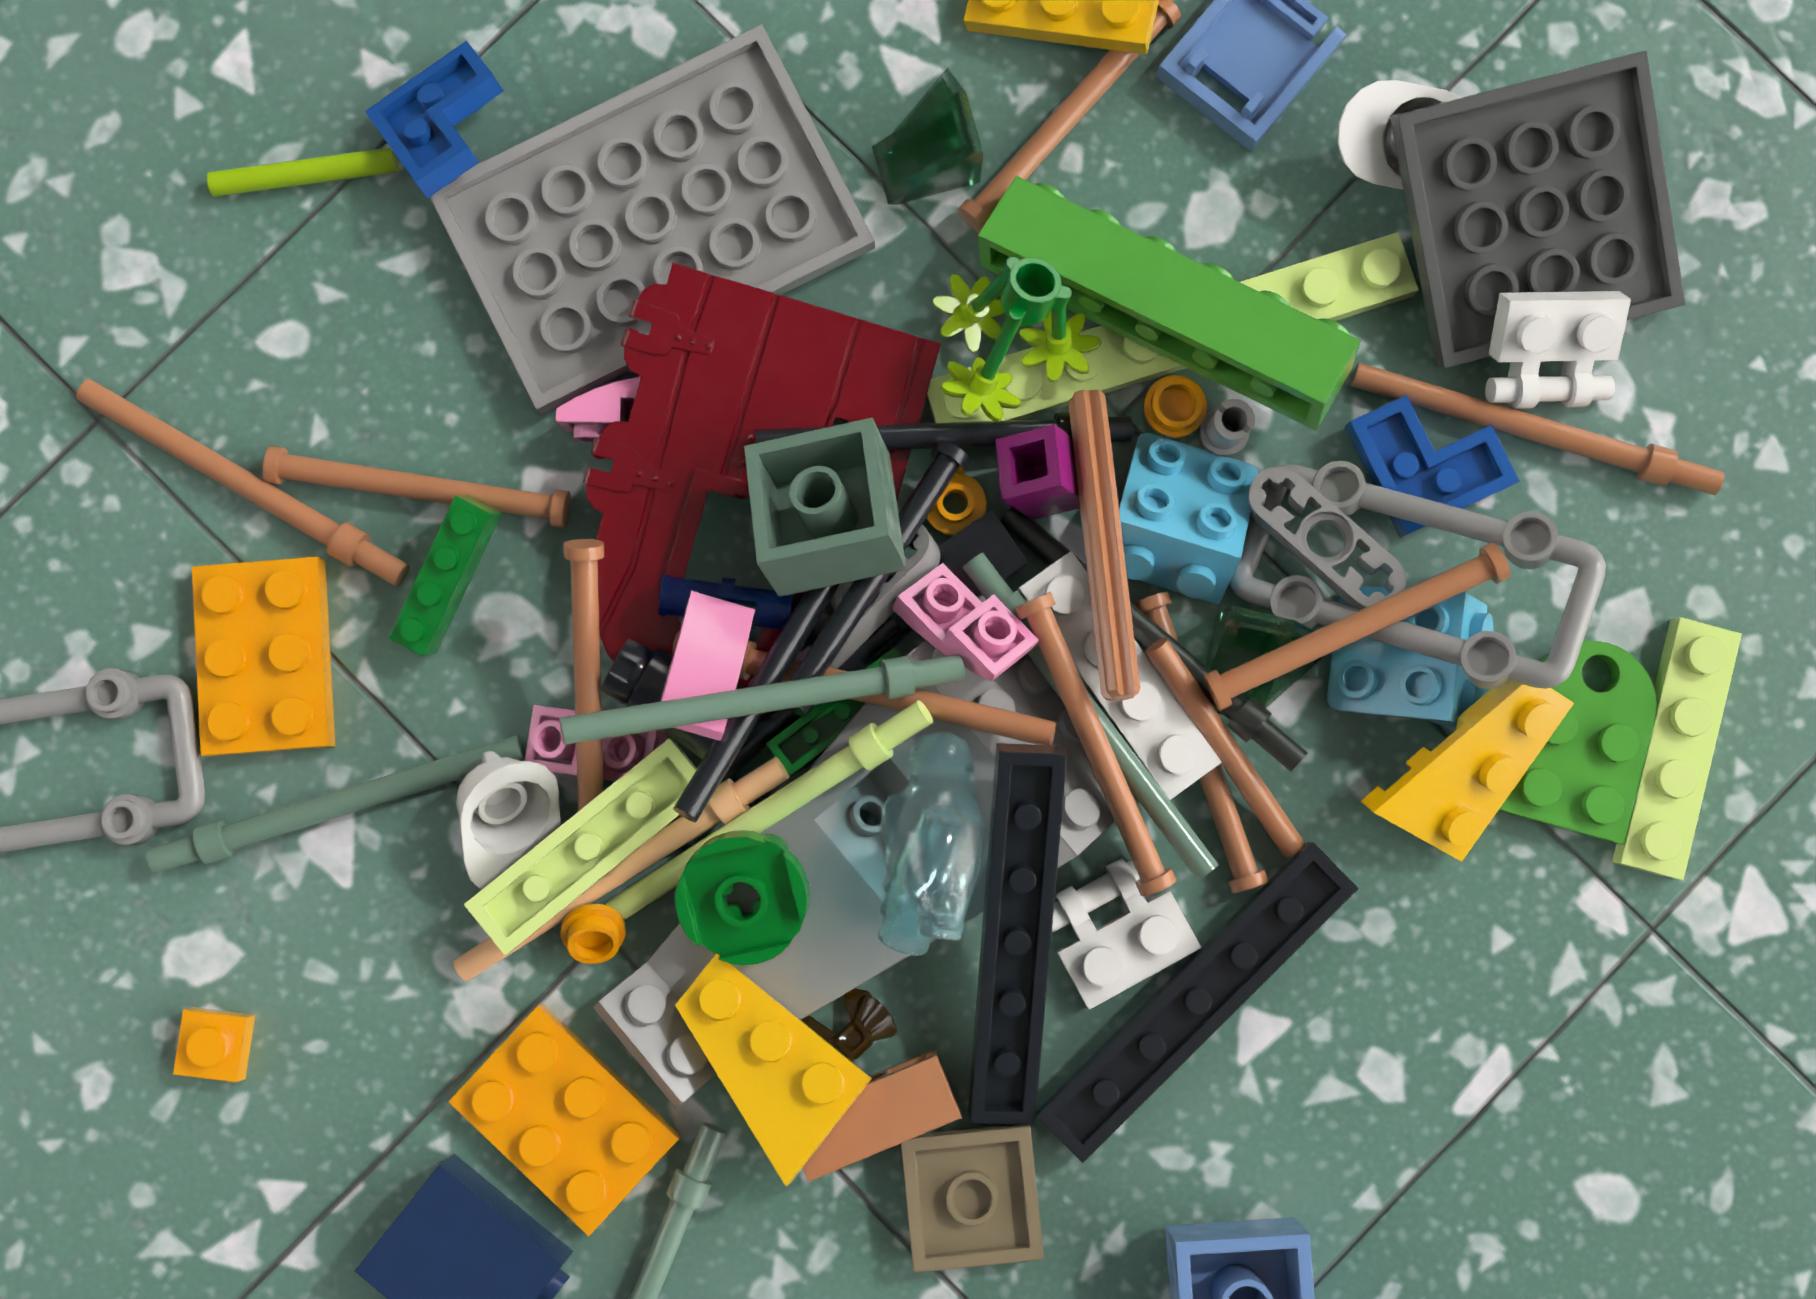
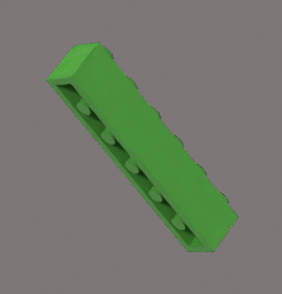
M1015 176L978 234L981 267L999 275L1003 271L1009 257H1016L1019 260L1032 257L1047 261L1058 271L1061 277V285L1069 287L1072 291L1066 309L1077 314L1082 313L1085 315V318L1317 431L1352 370L1361 340L1351 336L1348 330L1341 324L1326 318L1316 319L1291 307L1290 303L1279 294L1267 290L1259 292L1234 280L1231 274L1222 267L1212 263L1200 264L1177 253L1171 244L1159 237H1144L1121 226L1112 215L1099 209L1089 211L1066 200L1057 189L1045 183L1033 184Z

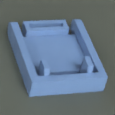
M1214 0L1159 65L1156 78L1243 147L1252 152L1341 45L1347 33L1337 26L1326 37L1320 47L1315 45L1312 41L1321 31L1329 17L1307 0ZM1202 68L1247 103L1241 113L1195 78Z

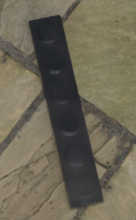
M996 743L968 1103L970 1123L1035 1125L1067 752L1064 746Z
M1307 842L1300 852L1295 854L1269 882L1241 907L1202 948L1036 1111L1038 1118L1084 1163L1359 888L1314 842Z

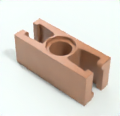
M936 1048L870 1075L872 1078L803 1167L808 1182L961 1118L960 1107Z

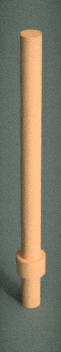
M774 757L735 783L731 779L722 782L717 787L697 822L689 821L681 816L668 824L506 956L490 937L453 960L457 974L466 982L561 923L565 915L574 908L593 903L721 821L726 825L749 810L748 804L790 778L784 765L777 757Z

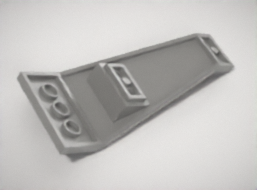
M984 596L979 598L982 603L986 601ZM925 640L906 656L910 658L911 662L945 657L946 655ZM1028 654L1020 658L993 681H989L964 668L965 677L963 681L918 688L1057 723L1052 745L1064 746L1067 752L1057 868L1078 856L1115 822L1063 701ZM865 703L809 770L850 745L849 737L870 723L879 726L901 711ZM933 720L932 724L894 747L893 757L872 770H867L864 767L761 832L760 834H774L781 837L787 843L789 850L799 859L809 882L810 905L800 932L780 955L759 964L734 966L797 1018L802 1020L983 913L996 743H1031ZM861 809L872 814L875 826H869L862 821L860 817ZM902 859H907L913 863L916 868V876H911L903 870ZM743 882L735 883L734 891L726 895L728 903H739L743 913L752 912L754 901L760 897L756 889L748 888L746 883ZM680 922L643 966L593 1007L675 1108L685 1102L716 1074L675 1006L716 953L709 951L702 944L700 948L695 945L683 931Z

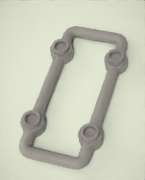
M1347 461L1330 462L1320 470L1298 464L1278 466L1292 469L1346 516L1352 515L1360 508L1487 543L1494 542L1498 546H1502L1506 558L1513 565L1521 569L1533 570L1540 568L1551 560L1577 567L1578 571L1546 662L1516 655L1512 642L1503 634L1495 631L1478 632L1465 640L1399 621L1366 636L1369 639L1460 665L1466 679L1479 688L1493 689L1501 687L1510 680L1534 688L1548 689L1558 686L1568 679L1575 667L1605 579L1606 564L1603 555L1595 546L1581 540L1559 535L1554 522L1548 516L1539 512H1522L1507 521L1365 483L1362 471L1356 465ZM1283 486L1276 492L1269 487L1263 489L1267 495L1264 508L1272 511L1275 507L1280 506L1285 492L1289 488ZM1250 515L1241 560L1230 580L1231 589L1239 598L1248 603L1272 609L1276 621L1283 628L1296 632L1309 630L1318 623L1327 626L1362 610L1323 598L1319 586L1312 579L1305 576H1289L1277 584L1254 578L1269 533L1257 524Z
M107 668L98 671L92 676L87 686L0 699V725L85 711H93L94 714L103 718L125 720L136 715L143 707L144 702L166 699L178 788L177 800L155 803L151 798L144 795L122 794L113 797L100 812L0 827V853L104 836L119 845H139L151 840L159 828L180 825L196 817L205 803V786L194 698L189 686L182 679L174 675L160 674L139 678L131 671Z

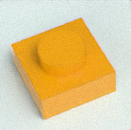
M197 1007L183 1009L173 1075L236 1083L245 1080L255 1015Z

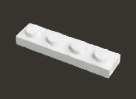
M1072 551L1017 589L1020 590L1027 601L1048 592L1052 593L1056 604L1050 608L1085 688L1170 800L1222 763L1136 641L1135 648L1140 682L1139 694L1135 695L1132 699L1123 701H1109L1103 698L1100 689L1088 573Z

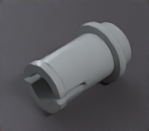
M1239 399L1224 401L1220 404L1221 407L1212 409L1207 413L1200 425L1199 436L1202 444L1209 452L1217 456H1231L1243 449L1249 439L1250 430L1252 431L1255 425L1253 409L1248 403ZM1222 422L1229 424L1234 432L1227 430Z

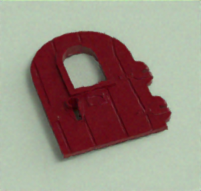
M672 263L667 284H653L645 288L637 301H632L628 317L651 324L649 335L639 333L634 328H627L624 330L620 345L624 347V361L628 368L641 377L629 422L616 421L605 427L599 438L594 439L590 454L596 459L606 458L613 460V465L610 473L587 467L582 482L586 484V497L591 506L603 513L596 540L604 542V558L598 560L599 635L606 653L613 663L628 638L641 643L647 648L650 646L655 652L660 647L673 654V642L681 628L679 621V595L708 491L738 499L750 498L744 446L754 444L755 429L831 427L835 418L848 423L873 417L876 425L919 424L941 343L676 263ZM888 450L891 459L896 501H898L911 450ZM805 591L780 597L777 593L775 594L768 622L755 642L757 650L769 652ZM818 635L810 641V646H812ZM750 675L747 680L738 679V683L748 686L754 675Z

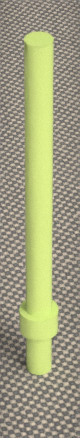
M918 700L879 726L870 723L849 737L850 745L606 901L605 905L617 910L624 920L677 887L686 863L706 841L730 831L748 830L761 833L864 767L867 770L874 769L893 757L894 747L933 723L930 712Z

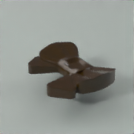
M856 988L844 995L851 1022L838 1034L811 1016H807L802 1020V1022L851 1062H854V1059L859 1058L868 1050L874 1041L891 1038L897 1033L895 1020L884 1005L875 999L869 991Z

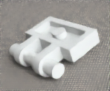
M1620 291L1499 293L1488 354L1498 362H1510L1508 377H1491L1487 380L1485 386L1487 401L1489 403H1508L1511 408L1524 409L1534 408L1538 402L1561 401L1565 407H1586L1591 401L1610 400L1615 392L1613 377L1610 375H1592V369L1595 360H1618L1631 299ZM1545 361H1564L1561 376H1539L1540 363Z
M1121 858L1105 867L1107 874L1075 891L1071 885L1055 894L1057 901L1054 902L1052 933L1070 923L1078 938L1056 952L1089 1010L1202 948L1171 891L1166 890L1146 901L1144 896H1140L1135 884L1140 877L1132 860L1126 863ZM1120 896L1128 912L1096 929L1088 913Z

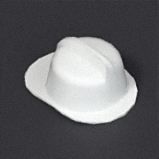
M1399 80L1376 81L1361 88L1346 103L1338 122L1337 145L1344 164L1360 179L1372 184L1403 190L1390 116L1462 97L1444 89Z
M487 751L482 755V763L470 771L459 785L456 806L460 819L463 861L469 879L480 890L485 888L561 826L557 780L555 775L542 764L531 761H519L509 757L501 758L495 752Z

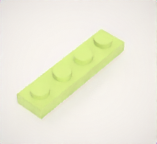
M1682 617L1670 619L1654 685L1657 701L1655 723L1625 844H1616L1612 863L1674 880H1684L1742 633Z
M673 738L667 739L467 901L464 906L506 956L677 818L679 814L673 810V807L697 768Z

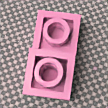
M641 377L604 385L573 398L556 408V422L566 432H573V440L593 443L594 439L599 438L604 428L616 421L629 422V409L633 407Z
M943 563L898 595L892 608L912 629L935 648L939 649L940 652L946 656L959 654L963 660L964 668L989 681H993L1036 647L1039 641L994 594L982 603Z
M691 591L685 608L674 656L667 673L661 701L736 690L755 609ZM728 719L673 728L721 741Z
M534 705L524 761L542 764L551 772L577 776L576 743L564 745L560 727V717L575 715V710ZM661 730L602 739L603 780L617 781L667 740V734Z

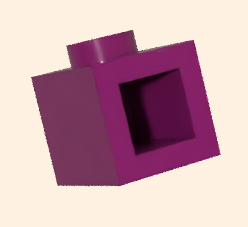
M1052 424L995 439L998 459L997 479L1004 502L1034 520L1080 509L1073 440L1070 435L1057 425Z

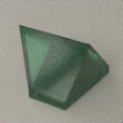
M947 68L894 132L872 146L889 205H898L980 183L984 153L967 93Z
M1230 605L1216 615L1205 666L1211 671L1216 669L1220 675L1315 630L1293 619ZM1323 657L1240 695L1247 701L1253 697L1267 708ZM1215 708V710L1217 711L1218 714L1223 715L1220 711H1218V710Z

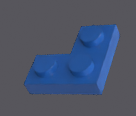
M466 40L365 112L428 199L479 163L454 126L472 113L480 110L486 103L504 91L492 72Z
M1407 395L1364 414L1344 426L1373 485L1464 509L1520 482L1492 425L1435 451ZM1389 516L1399 538L1425 527V525Z

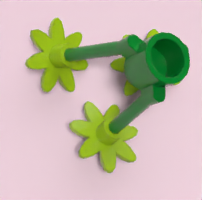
M1009 257L1003 271L991 283L988 277L983 276L973 285L971 291L959 275L952 274L949 279V285L953 297L936 296L932 299L934 308L942 313L952 315L940 329L942 337L954 336L964 329V342L967 349L972 353L976 352L980 346L981 333L996 341L986 362L982 358L977 357L972 364L971 371L956 362L950 361L947 364V371L954 380L944 382L941 390L944 394L951 397L964 398L961 404V413L965 416L972 415L981 406L989 419L994 422H1001L1004 416L1001 407L1015 409L1021 405V400L1017 396L1004 390L1012 382V375L998 373V369L1020 326H1031L1043 321L1044 331L1036 328L1020 330L1019 334L1022 340L1034 346L1033 349L1029 350L1022 357L1021 363L1025 367H1035L1046 362L1047 378L1052 383L1058 381L1065 363L1073 371L1087 374L1089 372V363L1082 353L1096 350L1102 344L1101 339L1097 336L1079 335L1086 321L1084 314H1076L1066 322V306L1072 291L1069 287L1061 285V277L1058 271L1049 262L1039 258L1030 257L1019 260L1016 257ZM1001 294V300L996 299ZM1005 313L1007 318L1001 329L993 317Z

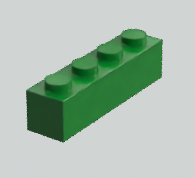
M469 495L454 496L388 639L423 657L437 653L502 512Z
M894 647L866 669L879 667L880 660L902 656ZM846 699L818 704L806 716L799 718L766 744L775 757L782 762L788 774L794 776L822 755L865 703Z

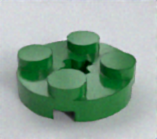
M748 830L726 832L706 841L686 863L675 893L677 916L687 937L699 948L702 944L709 951L719 954V960L732 965L759 964L780 955L800 932L810 905V887L806 872L799 859L789 850L787 843L777 835L760 834ZM735 883H746L748 888L756 889L760 897L754 901L752 912L743 913L739 903H728L726 895L734 891Z

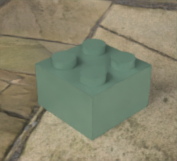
M873 417L744 446L757 565L779 597L906 570L890 454Z

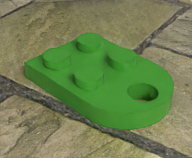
M1583 641L1575 667L1568 679L1560 685L1552 687L1553 690L1572 701L1574 705L1498 812L1612 844L1624 845L1656 718L1657 701L1655 689L1645 668L1630 653L1610 643ZM1549 653L1546 654V655H1545L1542 659H1540L1539 661H1540V662H1546L1547 659H1548ZM1590 657L1602 659L1610 669V683L1602 692L1591 690L1583 681L1582 668Z

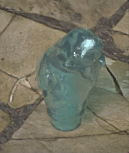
M949 731L924 734L915 741L910 751L908 785L900 794L889 795L883 806L882 835L886 844V874L882 884L885 895L880 906V914L883 916L877 936L887 947L907 955L920 956L926 954L932 938L952 941L961 939L964 917L976 885L982 860L984 818L976 795L974 759L968 742Z

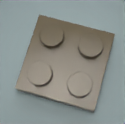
M1009 1124L924 1133L901 1143L914 1273L1044 1260L1030 1124Z

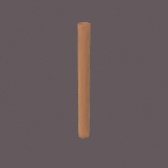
M1162 638L1153 643L1145 651L1146 655L1222 762L1221 765L1284 857H1291L1300 852L1305 846L1304 840L1169 640Z

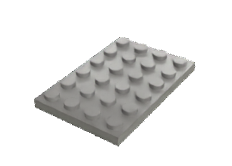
M762 24L473 166L455 181L430 196L536 410L541 415L630 371L624 361V347L620 346L624 330L634 328L639 333L649 335L651 327L649 323L628 317L632 301H637L641 292L653 284H667L672 263L782 295L875 249L873 236Z

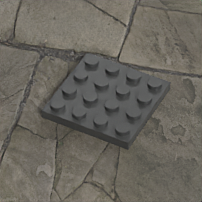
M1647 50L1390 116L1437 367L1448 368L1490 356L1488 353L1499 293L1620 291L1631 299L1627 320L1685 305Z

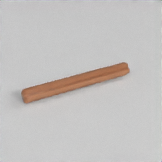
M1079 390L1074 392L1068 405L1101 695L1105 700L1123 701L1132 699L1135 695L1139 694L1140 682L1106 396L1100 390Z

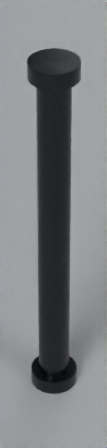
M940 440L937 442L931 452L934 459L898 513L904 552L955 473L963 474L970 464L969 456L962 449L948 441ZM890 573L853 582L789 681L824 676ZM812 705L790 708L789 710L800 716H806Z

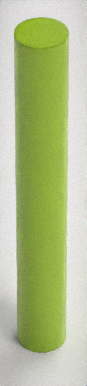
M389 147L211 171L207 173V184L211 195L217 197L399 172L398 157Z

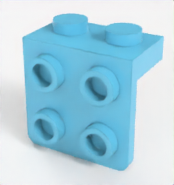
M1141 434L1133 451L1119 505L1127 578L1140 580L1182 593L1190 598L1201 599L1219 605L1241 560L1251 513L1248 504L1249 489L1252 481L1258 475L1257 469L1249 463L1230 457L1217 456L1207 450L1155 434Z
M1362 586L1360 589L1367 597L1376 591L1382 593L1385 597L1390 594L1385 587ZM1462 592L1401 620L1465 640L1478 632L1494 630L1492 615L1487 613L1488 605L1466 592ZM1342 597L1339 598V603L1351 606ZM1366 637L1332 652L1327 702L1331 708L1337 711L1429 720L1447 728H1456L1457 717L1486 693V689L1479 688L1466 679L1460 665Z

